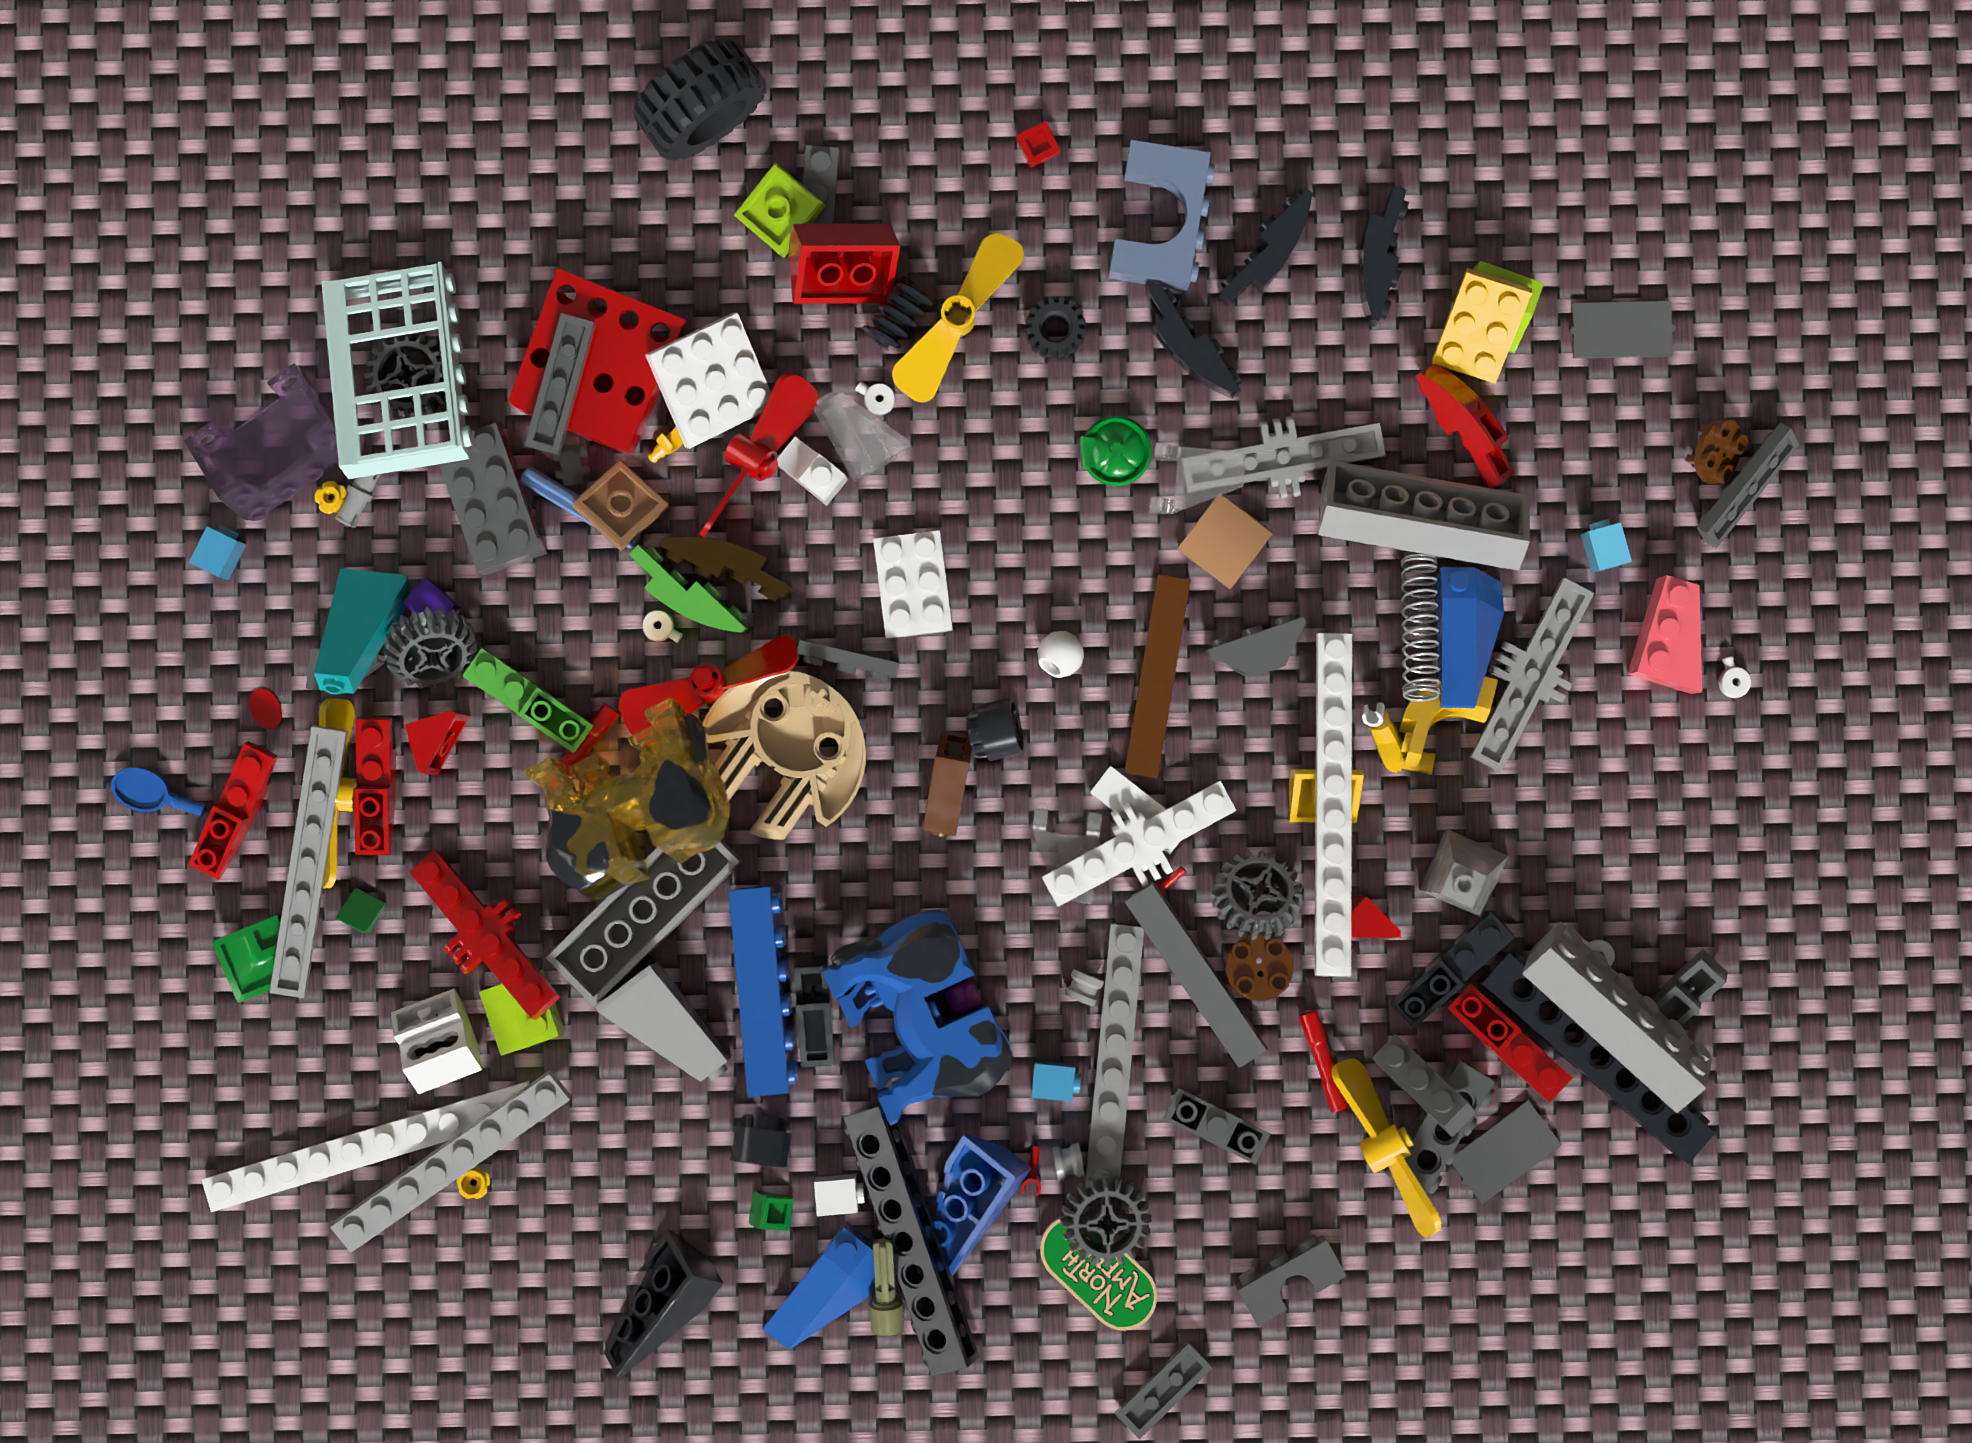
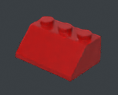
M793 224L789 248L793 304L889 303L886 296L888 293H893L900 244L891 224Z

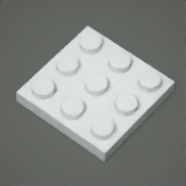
M731 313L645 354L685 448L690 449L761 414L771 394L738 313Z

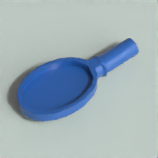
M129 767L122 769L115 774L111 782V790L115 798L125 807L138 812H153L169 805L173 809L178 808L202 817L207 808V804L181 796L179 793H172L165 779L147 768Z

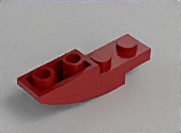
M1435 363L1416 375L1420 391L1427 397L1432 406L1437 422L1444 428L1447 435L1459 431L1464 447L1471 453L1477 464L1478 473L1486 481L1490 489L1494 488L1513 475L1514 471L1500 447L1509 437L1498 419L1481 398L1463 381Z
M358 717L355 719L357 786L354 788L355 855H390L396 794V748H393L392 718Z
M249 741L243 744L221 798L211 809L189 861V866L218 880L222 877L243 842L271 784L268 780L279 757L278 755Z
M1471 983L1447 1008L1503 1063L1529 1084L1548 1103L1573 1079Z

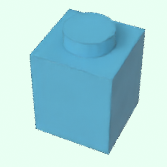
M1609 519L1590 524V531L1581 534L1591 573L1632 562L1621 522L1610 525Z

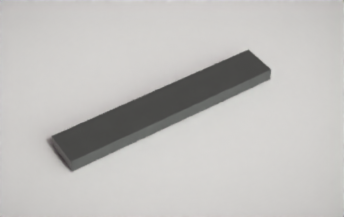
M1153 881L1125 900L1126 905L1236 1065L1240 1068L1268 1050L1267 1045L1155 882Z

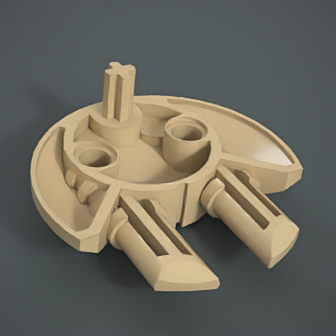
M788 671L729 688L712 705L704 719L703 726L705 727L707 742L726 741L725 744L727 745L702 780L705 791L715 792L723 807L729 802L754 765L758 767L761 761H764L770 767L774 766L775 771L785 775L780 781L781 787L748 833L763 838L784 840L809 804L812 806L814 804L816 820L827 827L845 812L861 786L866 766V745L860 722L854 710L840 693L822 680L811 675ZM773 699H779L784 706L782 714L776 718L769 717L766 712L767 703ZM827 738H834L839 745L838 752L832 757L824 756L820 750L821 743Z

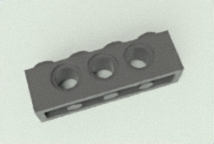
M1453 1058L1442 1076L1455 1091L1467 1094V1102L1476 1113L1480 1106L1485 1107L1494 1094L1492 1086L1495 1082L1456 1058ZM1423 1109L1409 1131L1414 1145L1409 1148L1411 1155L1404 1159L1427 1195L1428 1193L1433 1194L1437 1190L1442 1180L1440 1173L1446 1164L1451 1165L1457 1157L1460 1149L1457 1145L1462 1136H1468L1475 1127L1477 1118L1474 1116L1453 1137L1448 1134L1443 1138H1437L1435 1127L1438 1123ZM1424 1150H1430L1433 1154L1432 1162L1428 1166L1420 1167L1417 1163L1418 1155ZM1388 1166L1387 1170L1385 1171V1174L1394 1180Z

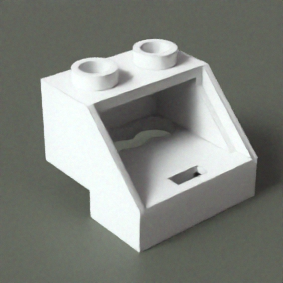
M455 989L391 1012L393 1035L400 1047L402 1071L418 1094L482 1070L479 1045L463 1002ZM449 1036H458V1040L454 1045L447 1048L442 1047L431 1054L426 1053L417 1059L414 1050L421 1047L426 1048L437 1041L442 1042Z

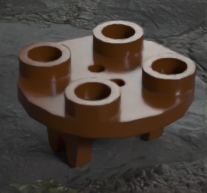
M1721 417L1714 419L1708 425L1701 424L1699 431L1702 433L1695 449V455L1687 454L1685 462L1691 463V467L1696 468V473L1702 481L1714 485L1719 483L1726 485L1732 481L1740 456L1746 451L1748 446V437L1741 434V429L1736 421Z
M1258 934L1257 939L1252 940L1249 935L1241 938L1232 946L1226 958L1225 971L1229 984L1239 995L1249 1000L1266 1001L1276 998L1288 988L1293 976V961L1290 951L1281 940L1271 936L1266 941L1262 934ZM1258 957L1262 960L1260 964L1256 963V958ZM1258 971L1263 972L1262 977L1257 976Z

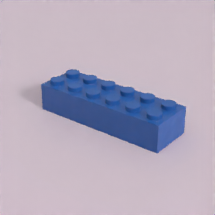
M775 885L729 890L747 1097L786 1094L791 1091L794 1084L799 1080L798 1061L791 1060V1050H793V1047H796L794 1026L788 1027L787 1017L790 1013H793L791 992L785 993L784 981L790 978L788 959H782L781 947L786 945L785 925H779L778 913L783 912L782 892H776Z

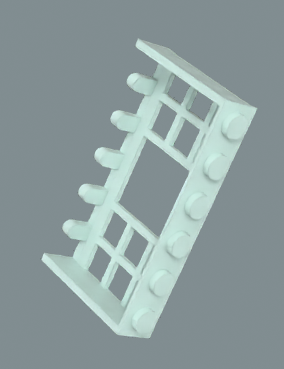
M438 262V264L342 280L321 281L339 467L347 478L352 479L469 459L468 446H473V437L470 426H466L465 415H469L470 410L467 396L462 395L461 385L466 384V375L463 365L459 364L458 354L463 353V347L459 333H455V324L459 323V313L456 303H452L451 294L456 293L453 274L447 273L442 262ZM434 285V292L410 296V289ZM402 291L403 297L378 300L379 294ZM370 296V303L347 306L346 300ZM435 300L437 321L413 325L411 304ZM404 306L406 326L382 330L379 309ZM372 311L374 331L350 335L348 315ZM438 329L444 382L356 397L351 343ZM445 390L447 412L423 415L421 394ZM413 396L415 417L391 421L389 400ZM381 401L383 422L359 426L357 405ZM448 420L450 441L426 445L424 424ZM416 425L418 447L394 450L392 429ZM384 431L386 452L362 456L360 434Z

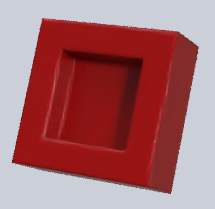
M1046 121L1016 135V140L1030 168L1060 154V149Z

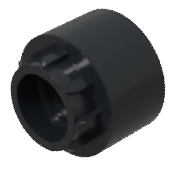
M1013 698L978 704L977 711L970 712L967 716L968 737L972 751L976 756H987L989 761L1024 754L1022 725Z
M745 1114L742 1117L741 1127H734L730 1161L788 1168L792 1133L787 1132L788 1122L786 1119Z

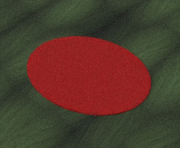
M259 688L254 690L249 697V709L253 719L265 729H275L282 719L279 701L266 689Z

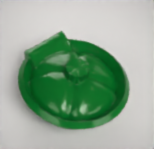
M1124 416L1102 418L1095 422L1084 436L1080 437L1081 467L1086 468L1094 479L1109 486L1130 484L1139 479L1150 464L1152 456L1150 438L1145 429L1133 419Z

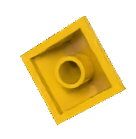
M1289 770V822L1315 823L1316 770ZM1352 770L1351 823H1357L1364 777L1363 770Z

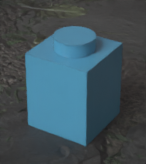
M220 525L218 530L207 526L189 563L219 578L229 580L247 544L237 540L239 533Z
M1034 1060L1031 1098L1072 1102L1073 1093L1079 1094L1081 1073H1075L1074 1064Z

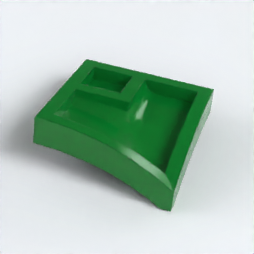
M277 915L211 941L238 1003L270 991L280 929Z

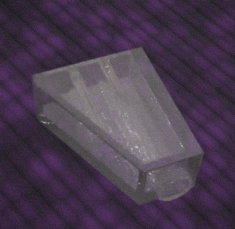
M831 392L816 401L818 406L813 408V411L854 483L912 451V447L905 437L841 392L835 396L834 392Z

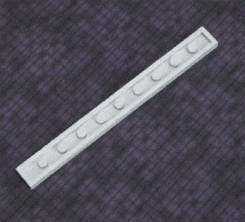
M1318 633L1316 635L1314 976L1349 977L1351 976L1352 634Z
M529 1081L204 1178L202 1183L210 1211L221 1210L449 1141L528 1086Z

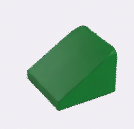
M355 887L338 912L336 919L362 933H370L386 903Z
M754 1191L749 1224L758 1229L789 1231L794 1197Z

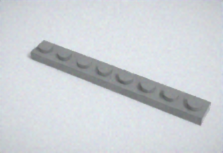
M318 725L311 726L270 993L304 998L307 993L347 741V730Z
M1110 924L1085 1188L1090 1187L1088 1181L1090 1176H1093L1096 1184L1102 1183V1174H1107L1109 1183H1113L1114 1177L1116 1175L1120 1176L1144 937V929L1140 926Z
M550 1069L332 1222L330 1228L352 1253L570 1100V1093Z

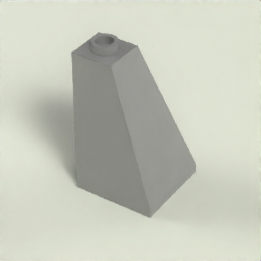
M1446 829L1419 890L1482 918L1509 856Z
M659 962L649 965L595 1006L598 1013L700 1082L707 1076L713 1081L728 1069L725 1063L731 1057Z

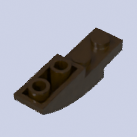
M701 537L663 538L658 544L666 550L663 556L679 565L682 564L683 560L693 564L695 568L692 572L708 581H711L713 576L721 580L728 568L731 570L729 577L745 586L748 581L759 585L758 593L776 602L778 596L786 600L792 590L789 585L764 572L769 563L766 557L744 547Z

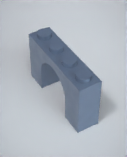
M1131 140L1124 181L1159 186L1172 192L1181 202L1185 222L1177 236L1161 244H1146L1115 239L1108 279L1152 286L1160 283L1164 288L1183 291L1188 290L1190 282L1197 281L1199 262H1194L1195 249H1202L1205 232L1204 229H1199L1201 216L1207 217L1210 201L1209 196H1204L1206 183L1212 184L1215 164L1209 163L1211 152Z

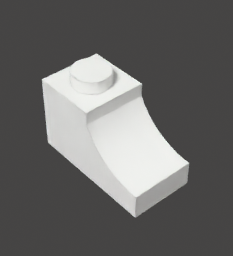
M796 436L777 458L778 467L826 506L848 481L843 472Z

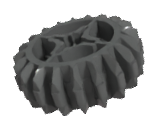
M414 333L406 334L405 341L401 335L393 336V344L387 339H382L381 342L385 349L381 352L379 349L373 348L372 353L377 356L376 361H366V365L372 368L373 372L363 374L366 380L374 381L365 387L366 392L369 394L387 392L388 389L392 388L396 390L411 388V385L412 387L423 386L427 381L434 379L433 375H435L433 384L444 382L441 349L438 350L440 343L436 339L428 342V336L424 333H421L417 339ZM408 352L427 354L433 364L428 366L424 363L415 365ZM396 358L397 367L395 371L386 375L388 367ZM409 369L416 374L412 376L411 384L404 380L409 377ZM445 390L427 393L425 396L421 394L423 415H427L426 410L428 409L432 414L439 413L435 406L438 402L447 406L446 399L442 397ZM411 396L412 402L409 403L398 402L394 399L389 400L390 413L392 412L393 419L399 420L403 415L405 418L415 417L413 396ZM381 401L372 402L376 406L381 405Z
M426 606L425 611L421 613L412 610L410 617L400 616V624H391L390 633L385 634L383 652L391 673H394L398 681L404 680L408 686L416 683L420 689L426 684H431L434 689L436 684L440 682L448 685L449 679L452 677L460 679L461 671H466L476 656L477 641L474 629L464 618V615H457L454 609L445 612L439 606L435 611H431Z
M1250 850L1245 852L1244 860L1236 854L1232 858V864L1224 863L1221 868L1222 872L1216 874L1214 881L1217 884L1213 885L1212 895L1216 896L1212 903L1213 907L1220 908L1217 915L1219 919L1229 918L1226 924L1227 930L1232 929L1234 926L1239 927V937L1243 936L1245 931L1251 932L1252 940H1256L1258 934L1262 933L1267 941L1271 938L1272 931L1280 936L1285 930L1284 926L1291 928L1295 922L1294 918L1299 917L1301 913L1299 906L1303 904L1304 895L1299 893L1302 891L1303 885L1301 882H1295L1298 876L1297 871L1287 872L1289 867L1288 861L1281 864L1276 862L1278 858L1276 853L1270 859H1267L1263 850L1259 851L1257 857H1254ZM1247 875H1260L1254 879L1244 877ZM1270 880H1272L1279 887L1283 897L1280 896V892L1273 889ZM1260 886H1263L1262 895L1253 905L1255 893L1258 892ZM1232 893L1236 894V898L1244 903L1245 911L1236 903ZM1266 911L1269 913H1272L1273 911L1276 912L1266 916L1256 915L1258 912Z
M1102 1174V1183L1096 1184L1095 1178L1090 1176L1088 1178L1090 1187L1085 1188L1082 1183L1076 1185L1080 1193L1079 1196L1071 1192L1068 1193L1067 1198L1073 1205H1062V1212L1068 1215L1060 1219L1061 1226L1067 1228L1062 1232L1064 1240H1072L1069 1244V1249L1072 1252L1080 1249L1078 1255L1082 1261L1091 1254V1264L1097 1266L1100 1258H1104L1105 1266L1108 1268L1112 1264L1111 1258H1117L1118 1263L1123 1265L1125 1263L1123 1254L1127 1253L1131 1258H1135L1137 1255L1133 1248L1134 1245L1142 1249L1146 1246L1145 1241L1140 1236L1147 1237L1151 1235L1150 1228L1145 1226L1153 1222L1152 1215L1145 1213L1151 1208L1148 1201H1141L1144 1197L1141 1189L1132 1192L1134 1183L1130 1180L1121 1187L1122 1178L1119 1175L1114 1177L1113 1183H1109L1108 1175ZM1111 1196L1125 1201L1133 1209V1213H1125V1210L1113 1208ZM1099 1198V1205L1095 1210L1081 1215L1087 1204ZM1106 1207L1112 1220L1110 1225L1107 1226V1234L1101 1222L1103 1220L1102 1216L1106 1215ZM1132 1226L1125 1237L1113 1243L1114 1236L1118 1231ZM1087 1227L1088 1231L1098 1232L1101 1235L1102 1244L1088 1240L1079 1228Z

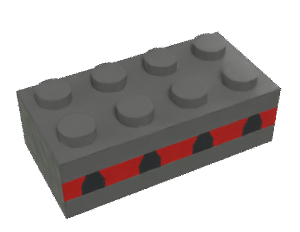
M496 422L471 431L473 446H468L469 459L439 464L476 571L484 576L548 554L524 485L520 481L521 476L504 429Z

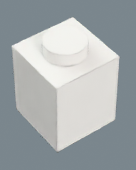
M857 1174L816 1177L814 1181L817 1216L858 1213L859 1203H865L863 1182L857 1183Z

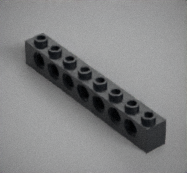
M1502 951L1476 982L1679 1160L1689 1164L1715 1134L1707 1127L1710 1120L1694 1108L1690 1112L1684 1107L1678 1112L1680 1116L1679 1126L1674 1130H1669L1667 1126L1668 1118L1676 1112L1655 1093L1654 1103L1650 1107L1644 1108L1641 1102L1642 1096L1645 1092L1650 1091V1089L1631 1071H1629L1628 1081L1624 1085H1618L1616 1074L1620 1069L1626 1067L1522 974L1527 962L1523 956L1516 951L1512 955ZM1524 978L1528 985L1527 991L1521 996H1516L1513 991V984L1517 979ZM1549 1000L1553 1005V1012L1549 1017L1542 1019L1539 1015V1006L1542 1002ZM1575 1023L1578 1026V1035L1575 1039L1568 1041L1564 1035L1567 1025ZM1601 1045L1604 1050V1056L1601 1061L1593 1063L1590 1059V1052L1595 1046Z
M880 1103L857 1109L843 1117L845 1120V1132L848 1139L852 1141L856 1153V1165L864 1176L867 1185V1197L874 1206L878 1218L879 1232L886 1240H891L893 1243L894 1270L900 1283V1294L907 1303L911 1315V1327L920 1341L923 1362L929 1368L931 1377L968 1368L980 1356L956 1285L950 1273L949 1265L900 1121L890 1126ZM872 1135L879 1140L880 1147L874 1144ZM883 1167L889 1171L891 1180L884 1175ZM894 1200L901 1205L902 1212L895 1207ZM905 1232L911 1236L913 1244L908 1242ZM916 1265H918L919 1267H921V1269L923 1270L924 1276H922V1275H920V1274L918 1273V1271H917V1269H916ZM927 1297L933 1301L935 1308L928 1304ZM938 1330L945 1335L946 1341L939 1336Z

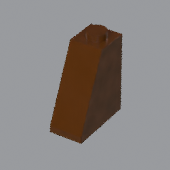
M948 731L941 732L923 824V830L930 831L933 835L940 837L956 836L972 754L968 735Z

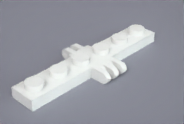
M1221 781L1212 784L1148 820H1145L1141 812L1135 815L1129 803L1122 806L1129 819L1123 821L1117 810L1111 812L1117 824L1111 828L1115 835L1114 838L1042 876L1057 907L1131 867L1143 887L1149 885L1148 879L1143 873L1144 871L1149 869L1155 881L1161 878L1155 865L1161 863L1162 869L1166 874L1173 872L1163 850L1237 811Z

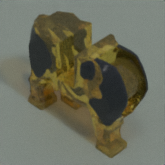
M669 698L645 710L647 720L652 726L628 737L630 745L641 752L640 759L642 764L633 773L611 778L608 775L610 770L609 762L596 753L568 767L570 773L579 780L578 791L573 779L567 775L566 767L554 758H548L525 769L527 778L544 790L545 806L549 815L546 840V859L549 868L559 879L568 886L578 890L584 896L599 900L627 885L650 879L635 834L636 830L648 829L652 844L680 864L695 854L714 848L725 837L730 804L724 782L709 758L705 727L693 714L686 715L684 707L673 698Z

